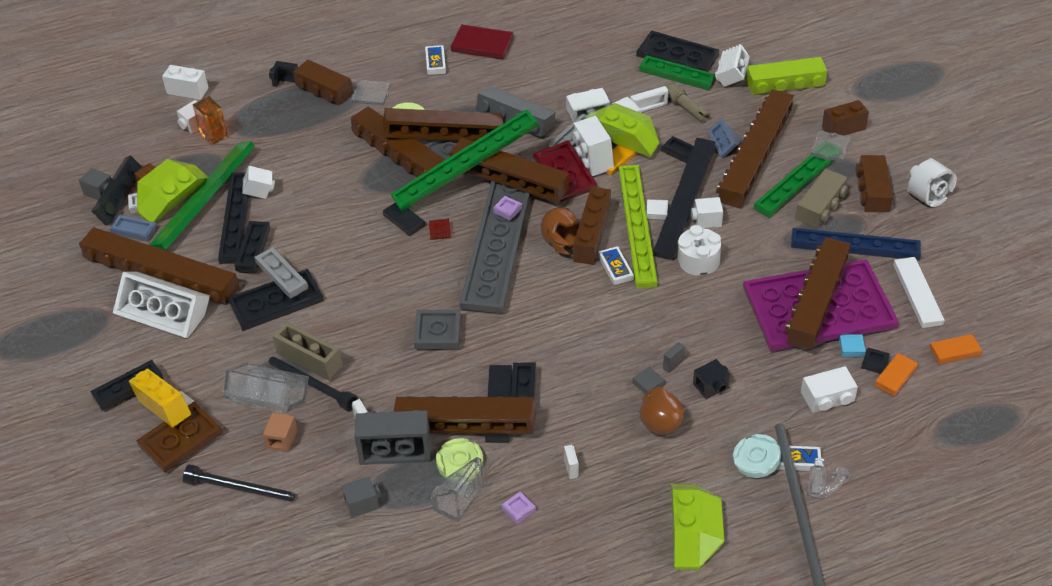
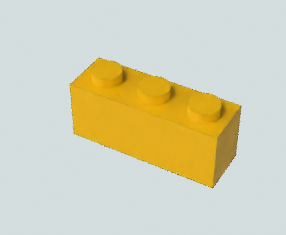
M151 370L141 371L129 380L138 401L172 428L191 415L182 393Z

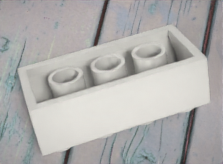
M123 272L113 313L188 338L204 318L210 295L139 272Z

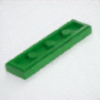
M647 55L639 66L640 72L708 91L716 80V76L713 73Z

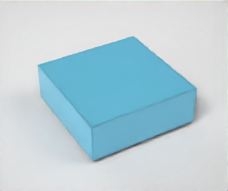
M863 335L840 336L839 343L842 357L865 356Z

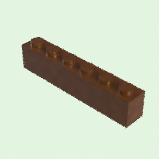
M369 106L351 117V129L356 136L364 139L367 144L378 149L381 154H385L394 163L399 164L408 173L419 177L445 160L417 139L385 138L383 116Z
M384 108L383 117L385 138L455 141L464 138L476 141L503 124L501 113Z
M461 138L450 151V157L472 144L473 141ZM498 151L467 171V173L556 203L560 202L569 189V173L503 151Z
M825 237L823 244H818L815 253L817 259H812L809 268L811 274H806L803 283L805 289H800L797 301L799 304H794L791 312L793 319L788 320L784 331L788 333L786 343L813 350L848 260L850 243Z
M524 396L396 397L393 410L395 412L427 410L430 433L534 434L537 412L534 397Z

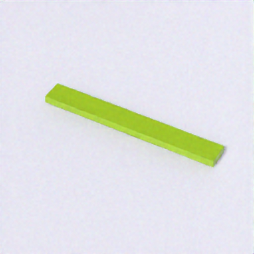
M639 165L619 166L618 172L635 287H657Z

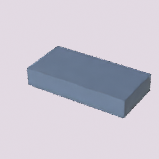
M119 215L110 227V231L113 234L147 242L157 229L155 222Z

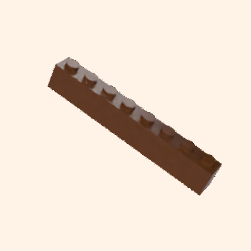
M772 89L769 96H765L762 108H759L757 111L756 120H752L750 131L745 133L743 144L738 146L737 156L732 157L730 169L725 170L723 182H719L716 193L719 194L722 204L742 209L792 111L794 95Z
M95 227L79 243L82 255L88 261H95L122 272H139L210 295L209 300L214 303L227 305V298L233 296L239 289L236 273Z

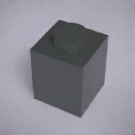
M91 168L79 179L84 195L99 200L112 178L109 174Z
M369 476L341 485L351 518L379 509L378 499L381 498L378 485H373Z

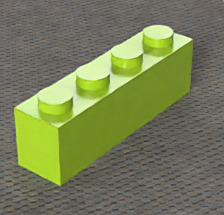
M821 57L747 66L746 82L751 95L770 93L772 89L788 91L819 87L826 84L827 69Z

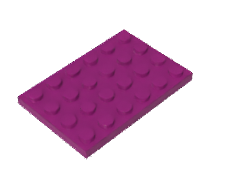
M867 259L846 263L816 343L840 339L842 335H862L898 328L899 321ZM809 270L743 282V289L770 352L798 347L797 345L786 343L788 333L784 331L787 321L793 319L791 312L794 304H799L797 301L800 289H805L803 283L806 274H811Z

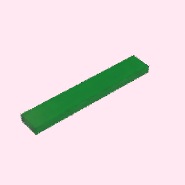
M825 142L754 203L753 209L770 219L817 178L825 168L827 169L842 155V150Z

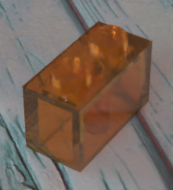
M210 96L192 104L199 132L211 145L228 137L222 108Z

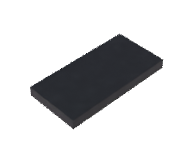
M651 30L636 51V56L645 58L647 55L708 72L719 55V49Z
M305 269L297 272L307 282L308 289L291 299L274 281L228 297V303L242 331L323 302V295L309 270Z

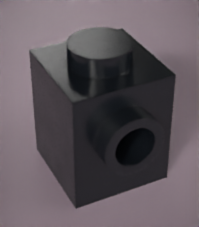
M715 359L694 370L693 385L705 399H708L716 394L725 392L729 388L730 372L725 365H722Z

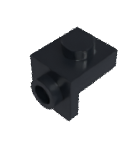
M276 61L273 68L269 71L272 86L277 87L280 81L295 83L293 71L298 68V64Z

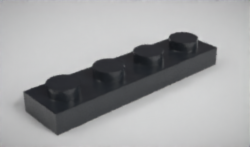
M131 155L125 157L91 211L104 225L112 222L144 170Z

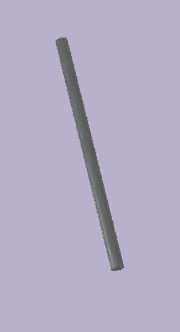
M779 423L775 425V431L814 586H825L784 424Z

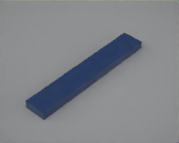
M801 228L792 229L791 248L817 250L818 244L822 245L825 237L850 243L849 254L898 259L915 257L918 261L921 256V240Z

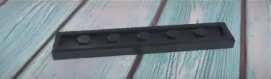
M246 172L232 173L230 176L218 255L219 264H235L244 238L249 195L242 193L243 178Z

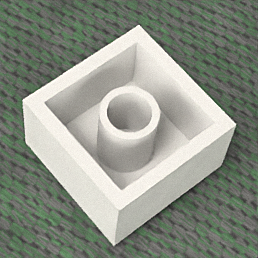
M593 116L575 122L574 132H572L576 143L574 149L590 174L595 176L607 172V169L613 168L611 138L598 118Z

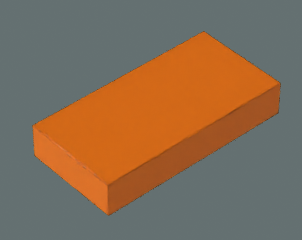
M973 334L932 342L929 347L938 364L981 356L982 349Z
M897 353L877 378L874 386L895 397L915 372L918 363Z

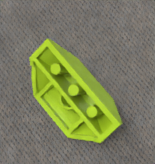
M611 104L589 113L585 118L596 116L611 138V142L651 158L659 145L651 117L620 104Z
M166 159L138 181L137 213L144 220L156 223L196 191L208 176L194 164Z
M671 483L674 570H700L705 562L724 544L722 501L720 497L696 484Z

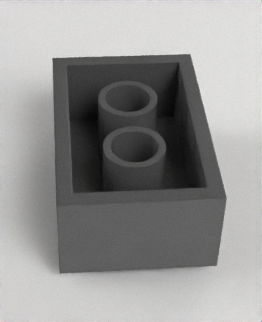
M427 410L356 413L354 437L360 465L431 462V437Z

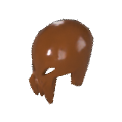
M557 207L548 211L541 223V232L544 240L554 246L556 252L569 255L570 253L565 251L564 247H573L579 227L578 220L575 214L568 208Z
M663 387L655 388L653 391L650 389L642 398L643 404L639 412L640 418L650 432L657 435H668L676 431L682 424L684 411L680 401Z

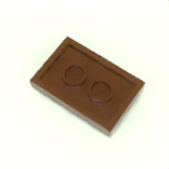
M195 401L188 405L191 415L173 428L166 422H163L136 440L138 446L164 473L223 433L222 428Z

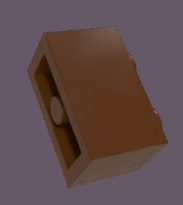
M860 100L825 109L822 129L830 139L866 130L869 111Z

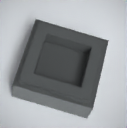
M680 342L676 343L664 354L663 369L668 373L684 361L685 346Z
M649 366L633 377L632 383L646 394L652 388L664 386L665 379Z

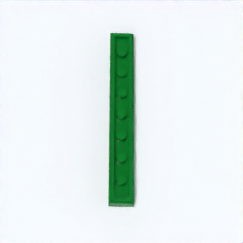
M526 109L390 195L401 212L534 130L539 124L530 111Z
M252 141L240 142L231 150L149 244L150 246L166 250L254 149L255 145Z

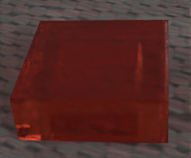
M449 218L429 220L431 240L451 238Z

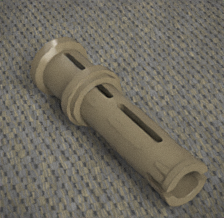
M670 80L663 85L667 87L668 97L672 99L673 104L681 105L700 120L701 123L707 122L703 116L708 120L710 119L711 114L690 99L684 89H679L675 86V82Z

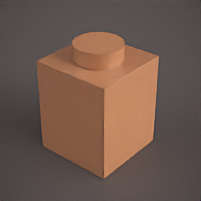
M285 413L271 414L263 433L266 449L289 452L297 433L294 416Z

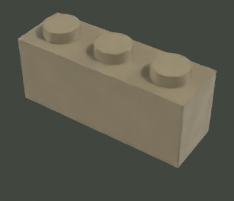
M825 168L797 204L795 219L818 229L822 222L825 223L828 220L831 210L837 208L840 198L846 196L848 192V186H846L848 177Z
M286 322L273 335L277 354L327 380H330L343 366L338 347L289 322Z

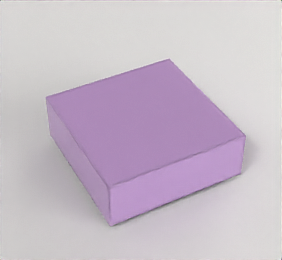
M504 196L493 207V213L511 221L522 209V203Z
M518 492L501 504L502 510L517 525L536 512V506L521 492Z

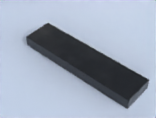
M489 365L487 397H511L512 365ZM485 434V443H509V434Z

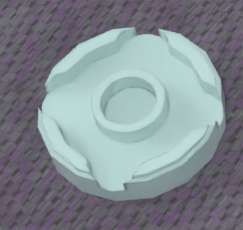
M755 434L751 435V438L742 439L735 446L733 452L735 466L741 474L747 477L760 478L768 476L778 468L782 455L780 447L774 438Z

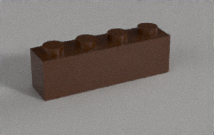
M590 188L573 244V262L595 264L611 208V189Z

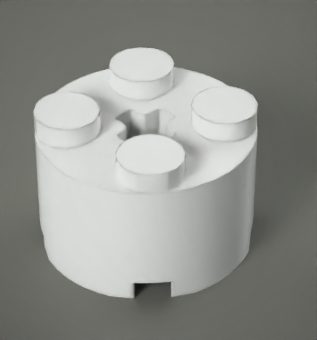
M930 158L919 166L915 165L912 167L909 173L911 177L907 191L925 204L936 207L946 201L947 197L945 196L948 191L952 192L954 190L957 177L949 168Z
M699 225L690 227V230L685 231L678 240V261L680 267L692 275H700V273L705 272L710 274L717 270L720 265L721 255L720 235Z

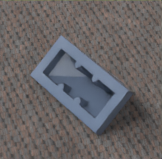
M722 118L708 130L712 141H716V149L722 158L742 141Z

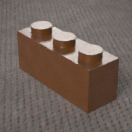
M308 59L293 71L297 87L338 106L353 94L350 78Z
M861 155L860 162L856 163L855 168L856 176H859L860 203L864 204L865 212H890L893 195L886 156Z

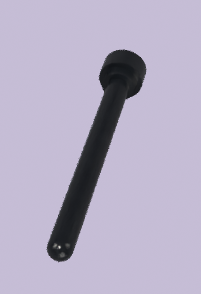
M276 357L269 358L268 362L270 365L337 400L339 407L346 411H351L353 409L352 402L358 400V396L350 391L340 392Z
M188 464L183 473V482L191 485L205 482L286 501H293L295 499L293 492L204 473L202 469H199V466Z

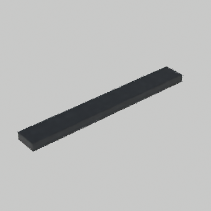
M696 138L654 247L653 256L674 260L678 249L679 237L686 228L691 208L694 206L695 199L716 147V141Z

